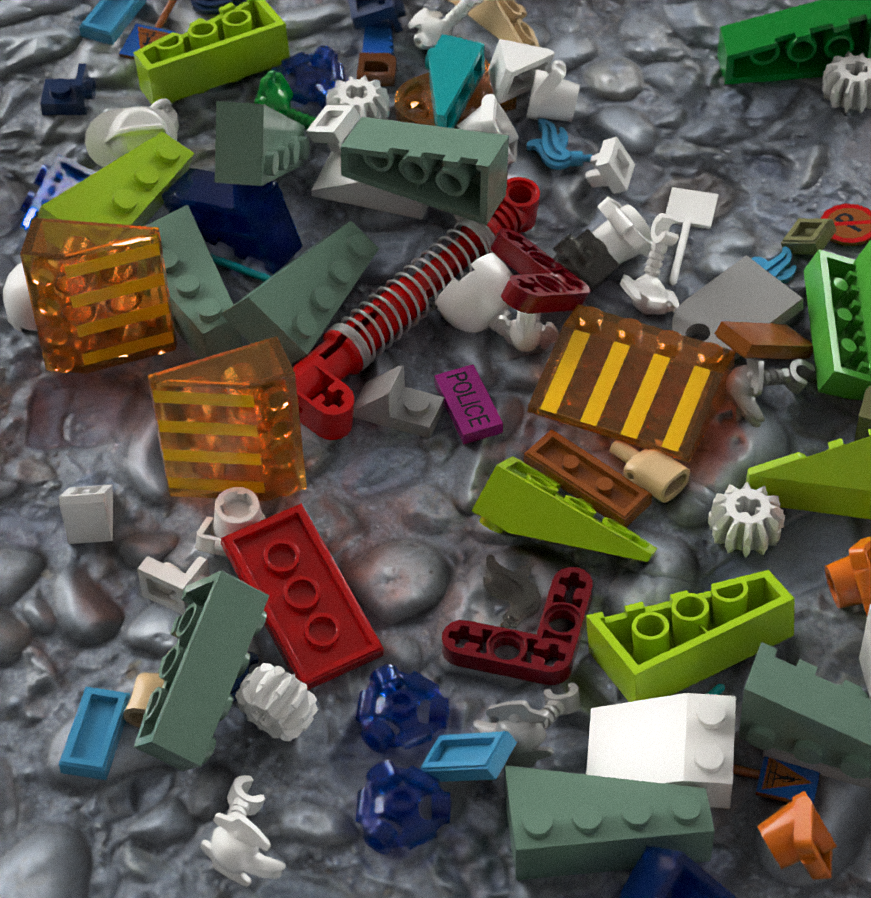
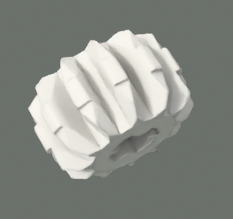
M847 52L845 57L834 56L832 63L827 64L826 70L823 72L824 98L831 100L833 108L844 107L846 113L850 109H856L862 114L865 108L871 109V58H866L864 52L859 56H854L850 52Z
M349 76L347 82L336 81L335 88L328 90V96L326 97L327 105L354 106L361 117L388 120L389 95L387 94V89L380 86L379 80L368 82L366 76H363L361 79H354Z
M748 482L745 483L742 489L729 484L725 494L716 493L708 516V525H710V530L713 531L714 543H725L727 554L736 549L742 550L745 559L751 550L764 555L768 545H777L781 536V528L784 527L785 515L783 514L784 510L780 508L779 497L774 495L767 496L768 492L765 486L757 490L751 489Z
M267 663L256 667L251 674L248 673L241 682L240 689L235 694L238 701L237 706L241 712L247 715V721L257 725L259 731L264 730L272 738L279 737L283 741L291 742L293 738H298L302 731H306L313 722V716L318 711L317 699L313 693L307 690V684L300 682L295 677V674L287 673L281 666L274 667Z

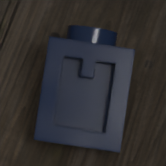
M348 0L351 20L355 29L391 19L396 33L403 31L401 17L407 16L403 0Z
M87 63L78 64L76 79H45L40 101L42 115H87L89 100H95L96 97L95 78L89 77Z

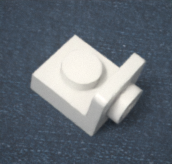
M149 556L137 568L142 596L182 615L189 605L181 600L185 586L210 576L208 560L200 556L186 573H183L177 566L171 563H162Z

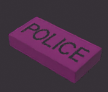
M474 364L434 375V385L439 395L444 397L445 408L463 445L503 433V422Z

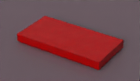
M302 503L221 538V546L239 579L269 595L264 611L267 612L264 625L290 673L295 674V677L300 682L307 684V690L384 655V648Z

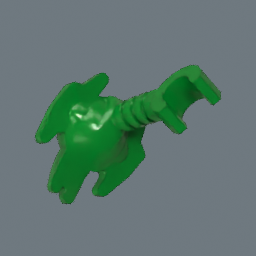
M271 70L261 79L257 97L254 100L255 104H265L305 126L306 130L317 118L291 109L293 92L281 73Z

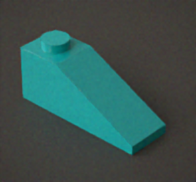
M442 34L435 47H430L426 54L425 69L429 70V86L435 126L454 128L485 73L484 43Z

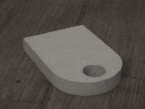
M746 255L678 306L672 319L675 345L684 356L698 363L722 364L740 357V355L716 337L717 335L714 334L721 321L784 324L803 310V298ZM696 334H703L709 337L700 343L688 340Z

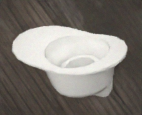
M139 106L114 109L99 114L91 121L85 133V146L92 160L97 165L105 167L162 131L177 141V131L170 117L155 107Z

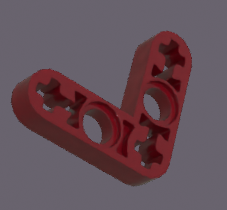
M499 229L490 249L498 258L520 274L510 276L501 294L502 300L507 305L527 314L575 311L582 308L590 293V288L586 283L523 235L510 229Z
M578 567L563 568L555 574L537 634L468 620L451 622L442 632V654L450 664L458 667L544 685H558L565 682L572 673L586 623V615H588L592 601L593 580L590 574ZM570 586H577L579 588L574 592L572 604L567 603L566 591L570 589ZM565 618L574 624V628L567 632H558L550 627V623L556 619ZM461 639L469 640V642L464 644L463 648L455 646V644L460 643ZM483 642L487 643L486 654L480 653V650H483ZM510 645L515 647L519 654L513 659L503 660L498 658L494 652L501 646ZM527 651L533 652L531 663H527ZM550 657L558 658L554 666L545 665Z

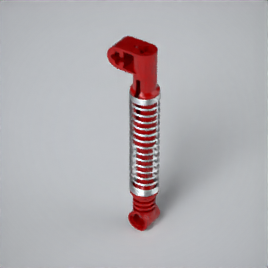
M515 177L507 180L506 195L487 225L462 218L455 224L454 229L447 231L446 236L439 237L437 243L430 245L429 250L421 252L420 258H414L411 265L404 266L403 272L396 273L394 280H387L385 287H379L376 294L369 295L367 302L363 301L359 304V309L351 310L350 317L345 316L341 319V323H336L323 334L321 344L272 384V393L279 405L323 439L338 440L347 436L352 430L355 397L353 391L342 380L348 375H356L367 368L370 363L374 362L375 357L382 355L385 349L392 346L393 342L400 340L402 334L408 333L411 327L417 325L421 319L427 317L429 312L435 310L437 307L435 301L440 295L437 291L441 288L444 290L446 284L450 280L452 281L459 273L461 274V279L468 273L463 272V269L467 266L470 273L473 268L470 264L486 254L493 253L490 247L499 229H510L517 233L527 232L532 229L536 224L540 198L538 185L524 177ZM454 232L455 240L449 237L450 233ZM446 239L447 247L440 244L442 240ZM437 246L439 254L432 252V249ZM425 254H429L430 261L423 259ZM420 261L422 268L414 266L415 262ZM412 268L414 275L410 276L406 273V270ZM434 295L435 301H429L428 299Z

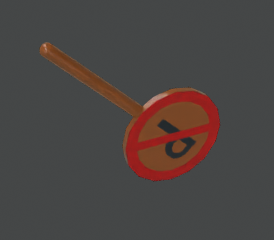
M841 204L831 207L821 216V219H833L837 231L830 239L831 242L844 246H857L866 244L871 239V210L857 204Z

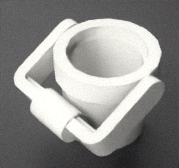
M554 60L546 71L536 70L526 118L534 120L544 118L572 122L580 84L564 80L566 64L563 61Z
M487 94L483 97L481 106L456 127L463 130L509 135L508 164L514 163L517 159L518 134L495 95Z
M607 196L597 206L607 218V221L588 236V241L594 255L608 269L638 255H644L649 258L648 254L652 250L650 248L653 241L651 239V230L646 221L632 206H621L620 203Z
M232 487L220 493L215 500L214 517L207 516L197 531L195 548L201 552L227 557L221 546L222 537L266 519L262 513L257 496L251 490L244 487Z

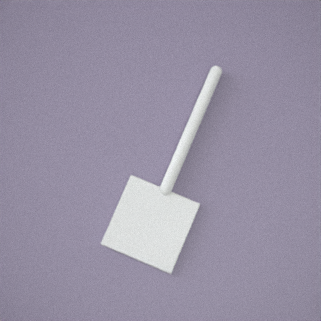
M672 187L665 214L675 216L676 222L674 224L683 226L669 278L671 285H675L678 280L690 226L711 229L718 194Z

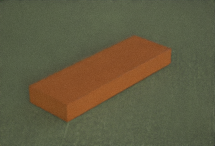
M721 321L714 333L719 340L743 358L809 359L813 353L812 343L787 324Z
M552 429L524 453V463L561 484L560 488L575 498H582L593 505L592 508L604 517L611 518L626 528L652 504V494L639 487Z

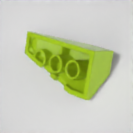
M871 428L868 429L870 436L844 444L842 438L828 442L829 449L810 456L797 452L747 469L746 482L754 490L765 486L768 492L767 496L774 495L779 497L781 508L871 519Z
M514 456L496 465L471 510L481 516L479 522L483 526L499 534H502L505 530L511 534L649 562L658 549L611 518L604 517L601 522L594 517L596 511L592 508L593 505L582 498H575L569 495L562 496L558 493L561 484Z

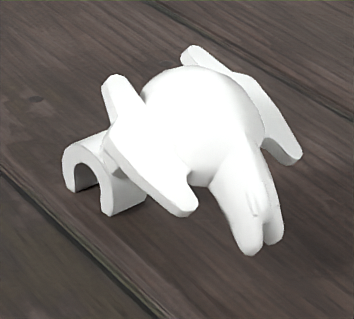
M461 0L445 16V19H440L443 16L440 11H430L426 7L417 12L408 23L410 29L415 27L419 29L418 34L414 36L416 47L429 50L430 47H435L442 34L453 36V26L461 22L468 15V12L484 0ZM457 34V35L454 36V37L462 38V36H461L460 34Z
M664 213L658 214L652 223L651 239L653 242L650 248L652 250L648 254L647 267L645 266L644 268L645 274L634 281L630 276L623 275L620 282L621 287L632 298L634 307L644 314L662 315L671 311L675 313L679 306L675 293L666 290L658 279V275L661 272L660 267L662 268L663 264L661 262L665 258L664 254H666L668 247L675 245L679 239L678 234L669 232L671 225L676 222V217Z
M517 310L516 319L511 321L508 320L507 316L500 315L496 323V332L502 335L507 343L514 345L515 348L522 352L535 350L540 343L542 349H547L551 343L557 342L559 339L558 329L552 322H546V325L542 324L540 321L541 313L527 314Z
M247 775L237 777L227 795V800L230 804L227 815L221 813L215 815L214 822L219 827L213 830L211 843L203 840L200 844V848L212 860V865L217 871L245 887L250 885L251 879L244 872L261 878L277 879L286 867L285 863L264 856L259 852V848L264 851L269 850L270 842L246 817L247 815L250 816L258 813L266 798L263 794L256 796L246 794L254 781L252 776Z

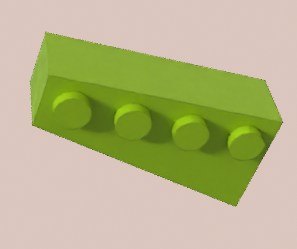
M246 0L236 7L230 2L219 8L220 15L213 19L205 21L199 18L189 23L190 27L187 32L181 35L172 32L133 52L140 89L151 104L165 98L173 104L179 99L205 93L211 88L229 82L240 81L246 76L261 71L275 69L278 65L291 61L286 23L265 0Z
M162 131L40 206L33 233L76 263L120 253L119 238L143 227L185 180L194 153ZM106 269L91 273L99 278Z

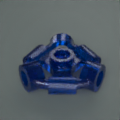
M325 45L318 46L313 53L305 54L301 51L282 60L280 67H272V70L281 73L286 81V73L292 72L297 78L296 83L289 85L293 92L291 101L307 105L308 102H315L320 107L325 108L328 90L335 88L336 81L346 82L344 65L338 63L336 52Z
M393 664L382 665L369 676L370 684L367 689L359 693L355 719L361 723L362 731L360 735L362 740L377 753L383 754L389 748L402 747L404 751L432 741V735L440 729H447L450 698H444L439 692L440 686L416 671L408 674L399 671ZM427 700L430 701L428 724L420 722L417 718L421 702ZM378 718H381V719H384V720H387V721L393 723L396 727H398V728L400 729V730H399V733H398L397 735H395V733H394V731L392 730V728H391L388 724H386L384 721H382V720H380V719H378Z
M390 760L379 762L369 769L365 777L367 782L364 789L357 792L355 820L357 823L362 824L364 831L362 837L365 843L380 854L387 855L392 849L404 846L408 850L414 849L436 838V831L444 824H450L451 792H445L438 785V778L413 765L406 769L396 767L393 761ZM403 781L404 786H399L400 783ZM427 795H432V820H425L419 814L420 800ZM378 818H385L402 827L401 834L399 835L396 829L389 823Z

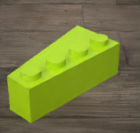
M769 570L711 584V591L695 594L688 593L685 590L670 594V601L647 607L644 606L643 601L624 606L625 612L604 617L603 612L586 615L589 653L628 702L671 696L757 654L761 642L774 646L794 636L795 598Z

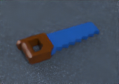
M391 19L365 27L356 79L366 76L368 82L379 80L381 87L396 86L397 58L394 56Z

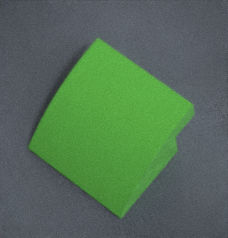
M871 239L855 260L819 249L804 269L817 388L820 393L863 400L866 388L868 389L871 386Z

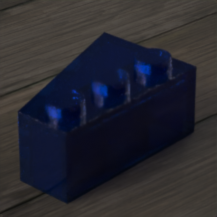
M190 168L161 195L169 214L186 205L189 206L204 241L214 246L219 241L236 249L234 251L235 256L246 260L248 256H252L266 263L264 265L265 270L272 274L278 272L303 247L278 182L271 181L263 186L215 183V172Z

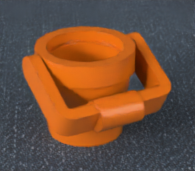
M871 537L863 538L849 549V556L824 566L828 587L838 609L863 604L865 613L868 616L871 604Z
M803 791L792 797L793 800L757 825V828L781 869L801 861L812 880L831 879L832 849L836 848L837 845L816 811L813 802L806 792Z

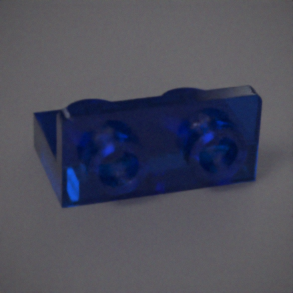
M57 153L51 166L43 163L33 183L40 187L38 192L29 190L20 208V211L26 214L20 227L28 230L32 220H37L40 206L95 172L60 153Z

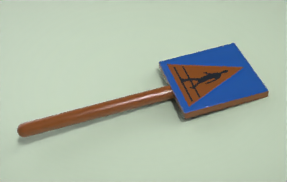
M177 0L168 1L154 27L135 24L119 56L135 59L133 52L172 32L176 33L175 31L162 29Z
M764 756L761 770L733 764V774L759 780L756 790L757 796L789 803L793 800L792 797L805 791L814 805L820 772Z

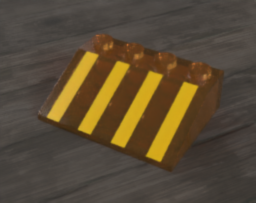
M32 218L20 256L46 371L88 374L176 350L177 340L159 227Z
M577 304L559 333L530 399L527 412L689 462L727 396L726 379L733 370L736 352L713 342L700 341L683 336L673 330H663L643 324L636 319L623 318L603 312L596 307H586Z
M277 336L148 375L167 489L170 496L217 499L219 494L226 489L244 487L251 490L257 496L258 501H269L281 496H289L307 488L296 376Z

